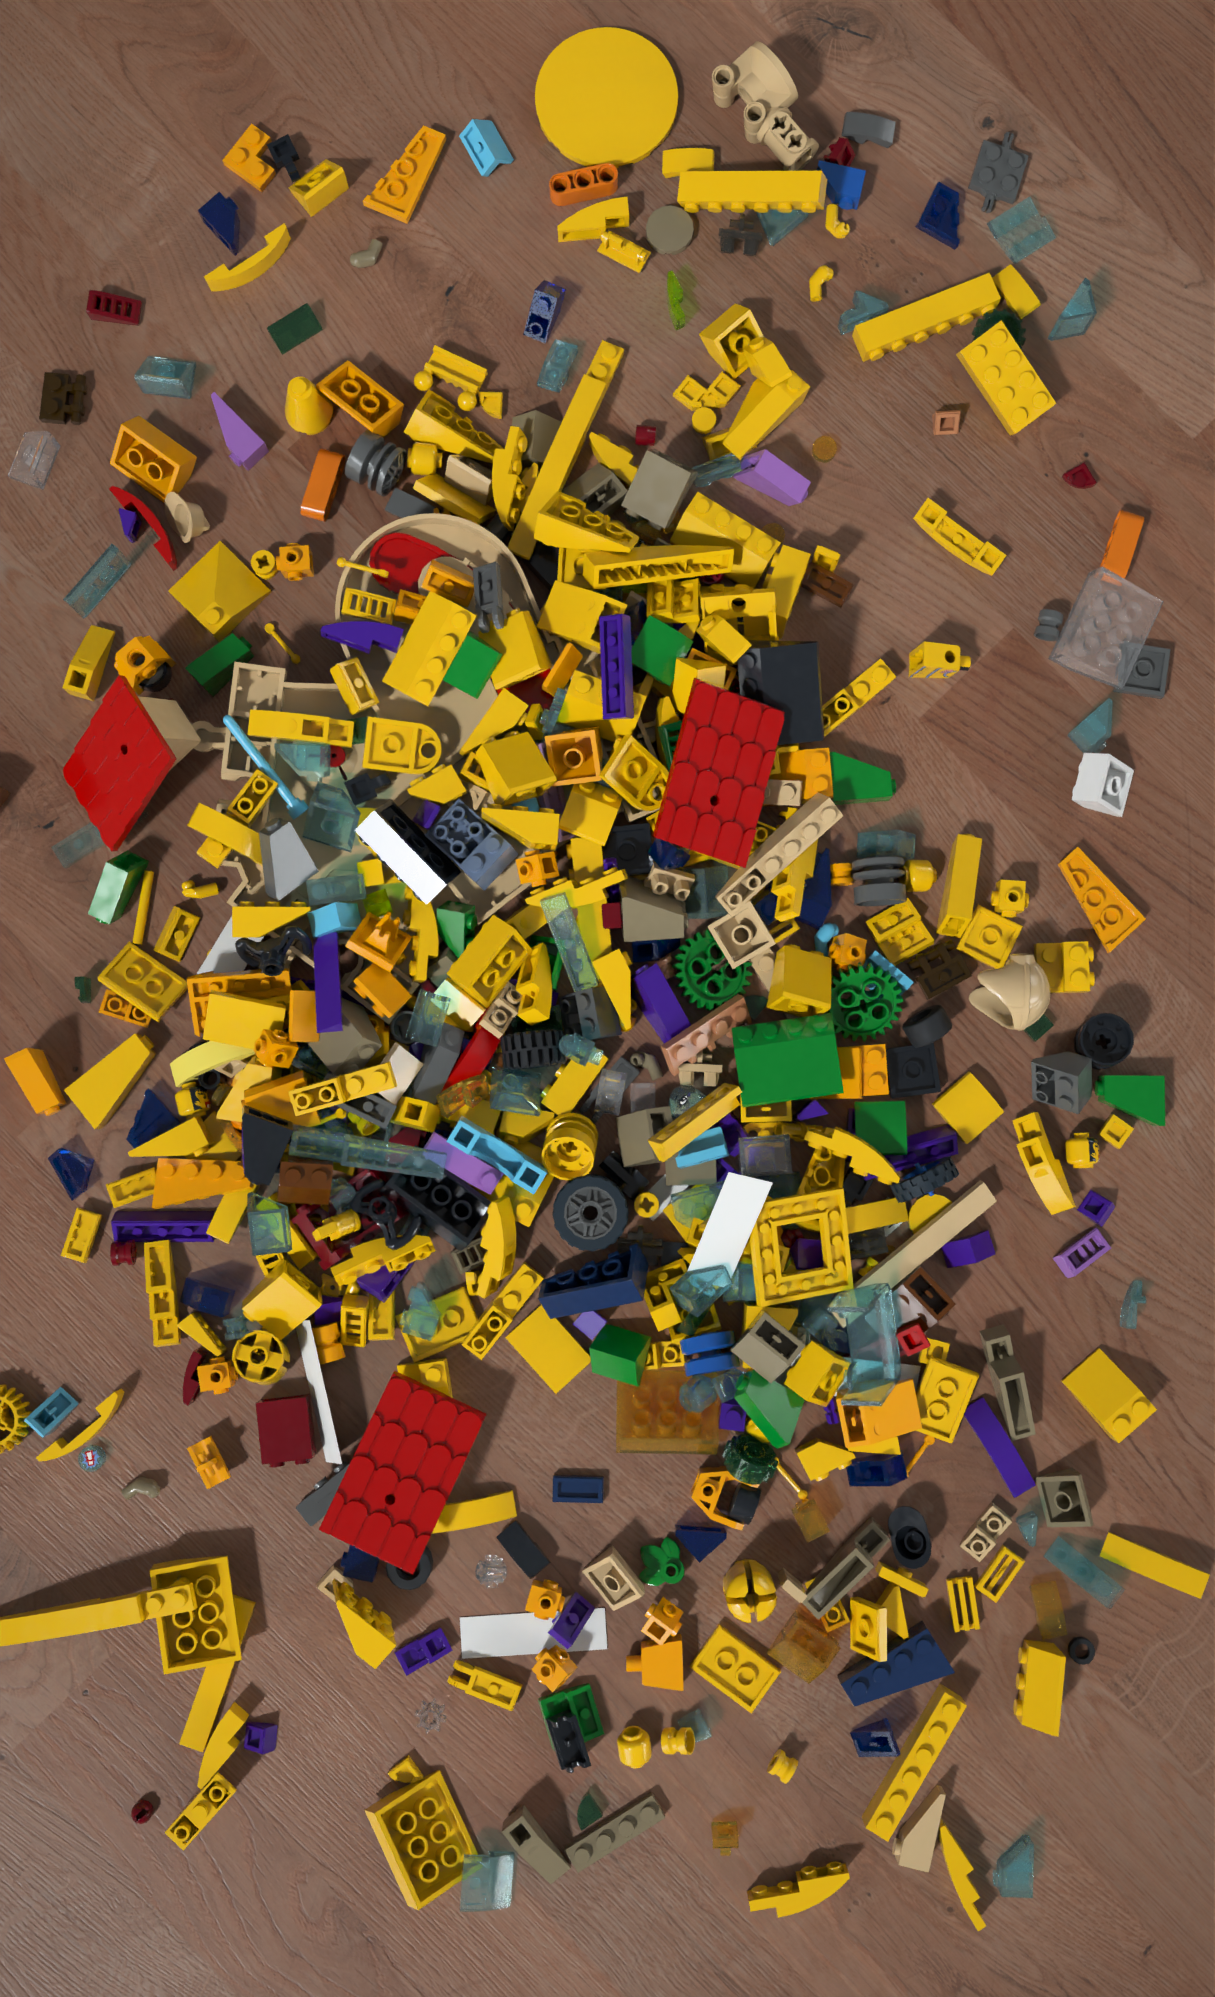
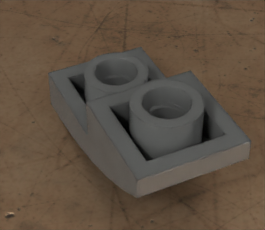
M846 112L841 136L860 144L869 140L889 148L893 144L896 122L872 114Z
M395 488L385 510L399 518H404L412 515L434 513L436 507Z

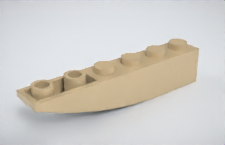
M819 792L816 793L748 858L746 868L740 867L715 898L727 913L732 916L841 819L843 814L830 797Z

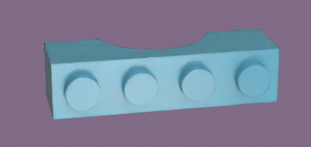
M462 1115L447 1138L446 1142L464 1153L478 1157L496 1167L509 1177L512 1182L532 1194H535L547 1174V1169L541 1163Z

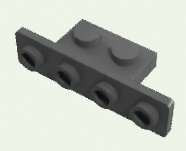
M344 1460L342 1464H339L333 1469L336 1474L330 1479H327L326 1476L313 1486L316 1490L296 1506L297 1511L309 1526H313L326 1515L350 1462L347 1463Z

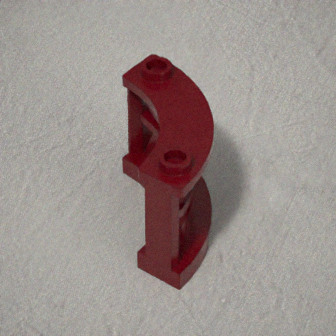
M379 1161L371 1166L368 1162L356 1170L358 1175L330 1193L329 1201L332 1200L328 1212L320 1208L323 1205L304 1204L296 1210L298 1215L291 1219L293 1224L297 1223L320 1257L321 1261L319 1264L324 1271L351 1253L350 1248L370 1241L383 1230L378 1224L367 1219L368 1214H362L361 1224L364 1232L361 1234L358 1231L349 1233L347 1241H343L341 1238L331 1241L330 1237H327L328 1247L323 1239L316 1242L312 1234L316 1228L308 1217L318 1214L321 1217V1221L314 1224L323 1226L322 1221L335 1216L341 1202L352 1201L356 1193L343 1192L356 1184V1192H358L363 1187L364 1180L371 1175L375 1180L382 1178L386 1183L388 1178L380 1168L381 1164ZM380 1192L376 1197H373L369 1193L363 1202H370L373 1198L381 1197L384 1194ZM388 1198L397 1209V1218L394 1222L396 1223L409 1212Z

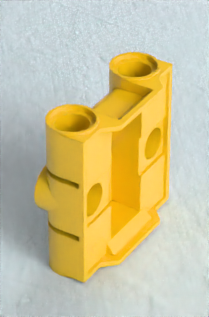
M737 587L731 591H726L725 595L723 592L700 594L703 619L715 613L724 618L738 631L737 617H743L745 635L742 636L747 641H779L776 625V587L753 589V593H751V589L746 590L742 587ZM735 598H742L745 604L736 606L732 601ZM704 642L705 654L729 666L738 665L737 661L735 663L730 662L713 651Z

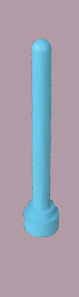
M225 715L223 717L224 724L260 770L278 783L276 790L288 804L286 807L291 818L295 820L307 811L309 806L305 801L294 797L233 717Z

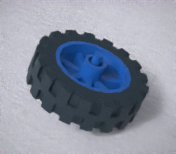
M951 1156L937 1159L923 1166H920L918 1162L914 1164L916 1169L900 1177L899 1183L892 1182L890 1187L898 1203H902L915 1197H920L925 1193L933 1196V1190L952 1181L953 1178L959 1175V1172Z

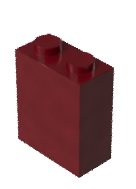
M310 1394L261 1399L256 1402L262 1464H269L271 1468L284 1466L287 1461H295L296 1465L309 1463L310 1459L316 1455Z

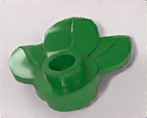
M666 1537L661 1547L655 1545L641 1547V1559L646 1568L639 1574V1578L644 1583L651 1586H659L664 1582L676 1584L683 1579L685 1567L680 1560V1548L674 1540ZM669 1566L675 1568L676 1573L674 1576L668 1573Z

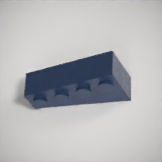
M638 1243L629 1246L630 1250L619 1254L618 1251L608 1254L609 1259L599 1263H595L593 1260L585 1263L578 1271L574 1272L573 1269L542 1280L538 1299L549 1318L553 1319L643 1301L649 1263Z
M923 1621L908 1629L909 1638L903 1639L901 1636H897L887 1643V1661L878 1662L866 1656L837 1675L841 1686L854 1707L955 1673Z

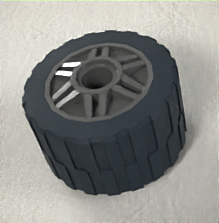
M589 1174L583 1177H576L561 1188L554 1201L552 1215L555 1223L554 1226L558 1230L560 1237L567 1241L570 1246L583 1251H596L614 1244L623 1234L628 1222L629 1211L625 1195L615 1182L604 1176ZM594 1206L598 1210V1215L593 1219H589L584 1215V1208Z

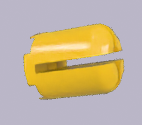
M254 1330V1332L246 1334L237 1341L233 1349L232 1362L242 1378L260 1385H270L278 1382L286 1374L288 1369L283 1367L284 1362L290 1363V1354L287 1346L278 1337L267 1331ZM252 1354L259 1356L263 1354L265 1355V1360H261L259 1364V1362L256 1359H252L251 1356Z
M744 1559L735 1562L724 1576L723 1591L728 1609L735 1618L745 1623H751L750 1613L755 1612L757 1622L764 1621L772 1614L777 1604L776 1589L771 1574L765 1566L756 1560ZM747 1579H751L753 1587L751 1592H748Z

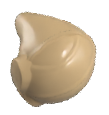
M1015 953L1010 954V960L1006 962L1005 966L998 969L981 971L977 978L985 987L975 989L969 995V1001L974 1007L1001 1026L1011 1030L1022 1031L1039 1020L1048 1008L1050 985L1044 970L1035 962L1033 954Z

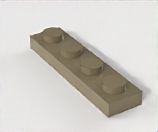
M651 1792L566 1845L565 1852L579 1873L663 1820L665 1813Z

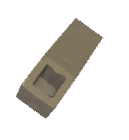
M522 1805L503 1821L502 1833L517 1853L550 1884L571 1868L525 1805Z

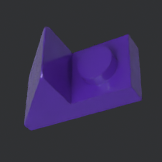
M575 1592L563 1606L562 1612H558L555 1619L552 1620L553 1625L548 1633L566 1649H569L595 1610V1607Z

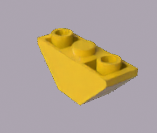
M217 1772L202 1790L200 1789L165 1831V1834L184 1851L237 1789Z

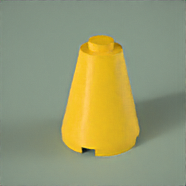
M301 376L293 378L288 384L285 402V416L289 425L295 431L306 433L307 435H315L324 431L329 426L333 413L331 399L320 392L316 385L307 378Z

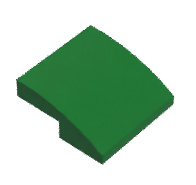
M649 615L632 647V665L647 672L649 676L671 686L674 680L676 658H685L694 641Z
M905 1101L854 1102L855 1135L872 1145L882 1155H907Z
M589 1683L564 1689L538 1699L553 1750L554 1746L545 1719L568 1709L577 1717L584 1742L604 1734Z

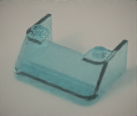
M876 1283L840 1292L828 1306V1312L838 1313L840 1318L846 1319L852 1362L848 1370L844 1372V1383L848 1385V1391L841 1399V1405L882 1406L900 1380L901 1361L898 1339L896 1337L897 1331L892 1294L888 1283Z

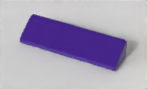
M625 614L599 616L603 719H633L630 616Z
M332 932L313 939L317 1033L343 1031L338 932Z
M945 1125L907 1136V1155L883 1156L893 1165L896 1171L915 1167L914 1164L918 1162L922 1165L940 1158L958 1154L957 1133L950 1125ZM868 1173V1176H864V1179L870 1180L878 1176Z
M116 1211L111 1220L114 1241L126 1242L128 1240H134L135 1242L170 1240V1242H214L215 1237L206 1234L213 1219L214 1211Z

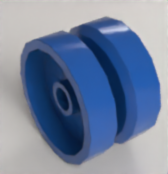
M734 1331L702 1333L699 1336L681 1340L682 1354L686 1356L698 1354L699 1357L687 1360L684 1363L686 1377L740 1367L738 1356L733 1352L722 1353L721 1351L735 1345Z

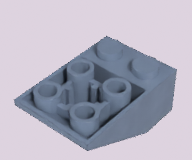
M460 799L425 834L436 847L484 891L518 856V853L511 844Z

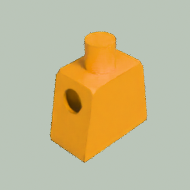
M676 1634L674 1637L670 1635L662 1646L652 1639L642 1641L641 1655L626 1656V1672L642 1671V1685L684 1691L681 1634Z

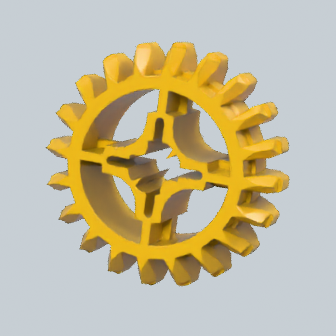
M5 1384L0 1385V1400L2 1401L0 1404V1429L3 1431L9 1430L11 1433L6 1438L0 1439V1454L5 1452V1448L10 1451L14 1449V1444L19 1445L23 1442L21 1436L25 1437L29 1433L24 1428L29 1427L24 1420L32 1413V1411H25V1407L30 1402L22 1403L20 1401L24 1394L20 1393L15 1396L16 1388L12 1387L7 1391ZM10 1408L13 1411L14 1419L9 1414Z

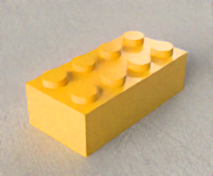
M1002 320L956 354L1010 436L1019 432L1056 404Z

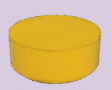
M701 407L693 413L692 426L696 432L707 434L714 429L716 415L713 410Z

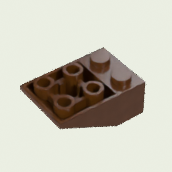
M918 1266L890 1289L862 1318L879 1336L914 1323H919L923 1332H926L953 1308L956 1303Z

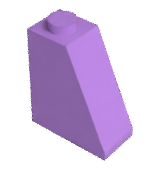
M766 449L744 456L733 476L736 480L787 506L802 503L808 495L807 489L811 483Z

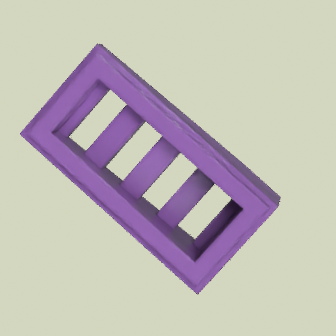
M1096 1227L1062 1250L1053 1259L1067 1278H1071L1105 1254L1111 1247ZM1092 1238L1094 1240L1096 1245L1099 1247L1098 1251L1094 1248L1089 1239ZM1083 1244H1084V1246L1087 1248V1250L1090 1252L1091 1256H1088V1254L1086 1253V1251L1083 1249V1247H1082ZM1074 1251L1078 1253L1080 1258L1083 1260L1082 1262L1078 1260L1076 1255L1073 1253Z

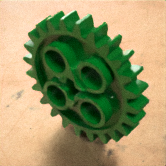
M709 930L703 931L702 935L699 932L694 934V940L692 938L686 939L687 946H679L683 954L674 956L680 962L672 965L673 968L679 970V973L673 975V978H679L681 981L676 985V988L683 987L685 989L681 996L690 995L689 1004L697 1000V1008H702L706 1004V1010L709 1011L714 1006L717 1009L737 994H746L742 986H749L751 984L745 980L746 977L752 975L751 972L746 971V967L752 965L750 962H744L732 969L727 960L716 968L712 975L705 977L699 985L696 983L699 978L712 970L711 966L719 964L725 958ZM711 947L715 948L718 955L716 959L713 958L710 954ZM693 962L699 965V974L693 972ZM727 966L732 969V978H729L725 973ZM708 982H712L715 986L713 994L707 988Z
M858 962L857 969H853L849 964L848 972L845 973L842 969H839L841 975L839 978L831 976L833 985L831 984V1008L823 1014L832 1013L836 1034L842 1031L844 1039L851 1034L853 1041H856L857 1037L861 1036L863 1042H866L867 1035H871L875 1040L876 1032L879 1031L882 1035H885L883 1029L885 1026L890 1029L893 1028L890 1021L899 1020L895 1012L903 1010L901 1005L898 1004L903 1002V998L901 995H898L902 990L900 986H896L898 983L896 978H890L891 974L888 970L882 974L883 969L880 965L873 970L870 962L866 968H863L861 962ZM868 984H876L874 989L869 991L865 990V987ZM852 992L849 998H841L843 993ZM864 999V1004L860 1005V1000ZM883 1006L881 1011L872 1012L874 1007ZM852 1014H859L856 1020H848Z

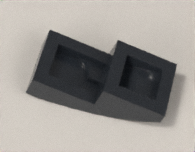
M516 1520L496 1537L530 1579H533L551 1563L538 1544L532 1541L521 1524Z

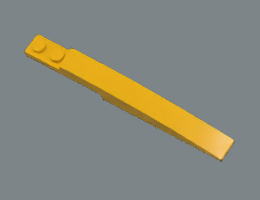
M604 340L601 341L586 375H583L511 537L507 548L512 554L530 560L539 541L533 539L538 512L557 491L562 492L584 445L591 423L624 355L623 348Z
M193 1582L101 1600L96 1598L0 1617V1647L141 1623L147 1619L194 1611L198 1607Z

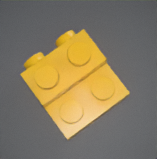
M1088 941L1034 944L1035 962L1042 967L1047 976L1050 993H1086L1090 991V987L1094 986V972H1089V962H1093L1094 951L1092 947H1088Z

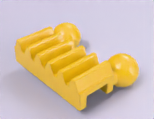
M434 345L433 354L429 362L425 363L423 371H419L415 375L414 384L421 391L429 390L433 385L432 374L439 380L441 378L444 379L448 384L451 382L455 387H461L464 391L458 396V406L464 411H471L477 404L475 395L478 394L488 372L487 369Z

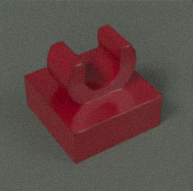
M839 137L836 144L829 146L831 150L830 155H824L823 158L825 162L849 167L855 157V153L848 139Z

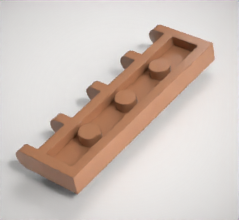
M737 994L661 1045L668 1068L673 1076L679 1074L678 1066L688 1060L691 1064L697 1061L695 1055L707 1047L710 1051L716 1048L715 1041L725 1034L732 1038L733 1027H737L741 1023H744L745 1026L752 1024L743 996Z

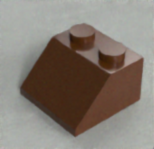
M284 1152L280 1161L277 1202L329 1205L333 1174V1155Z

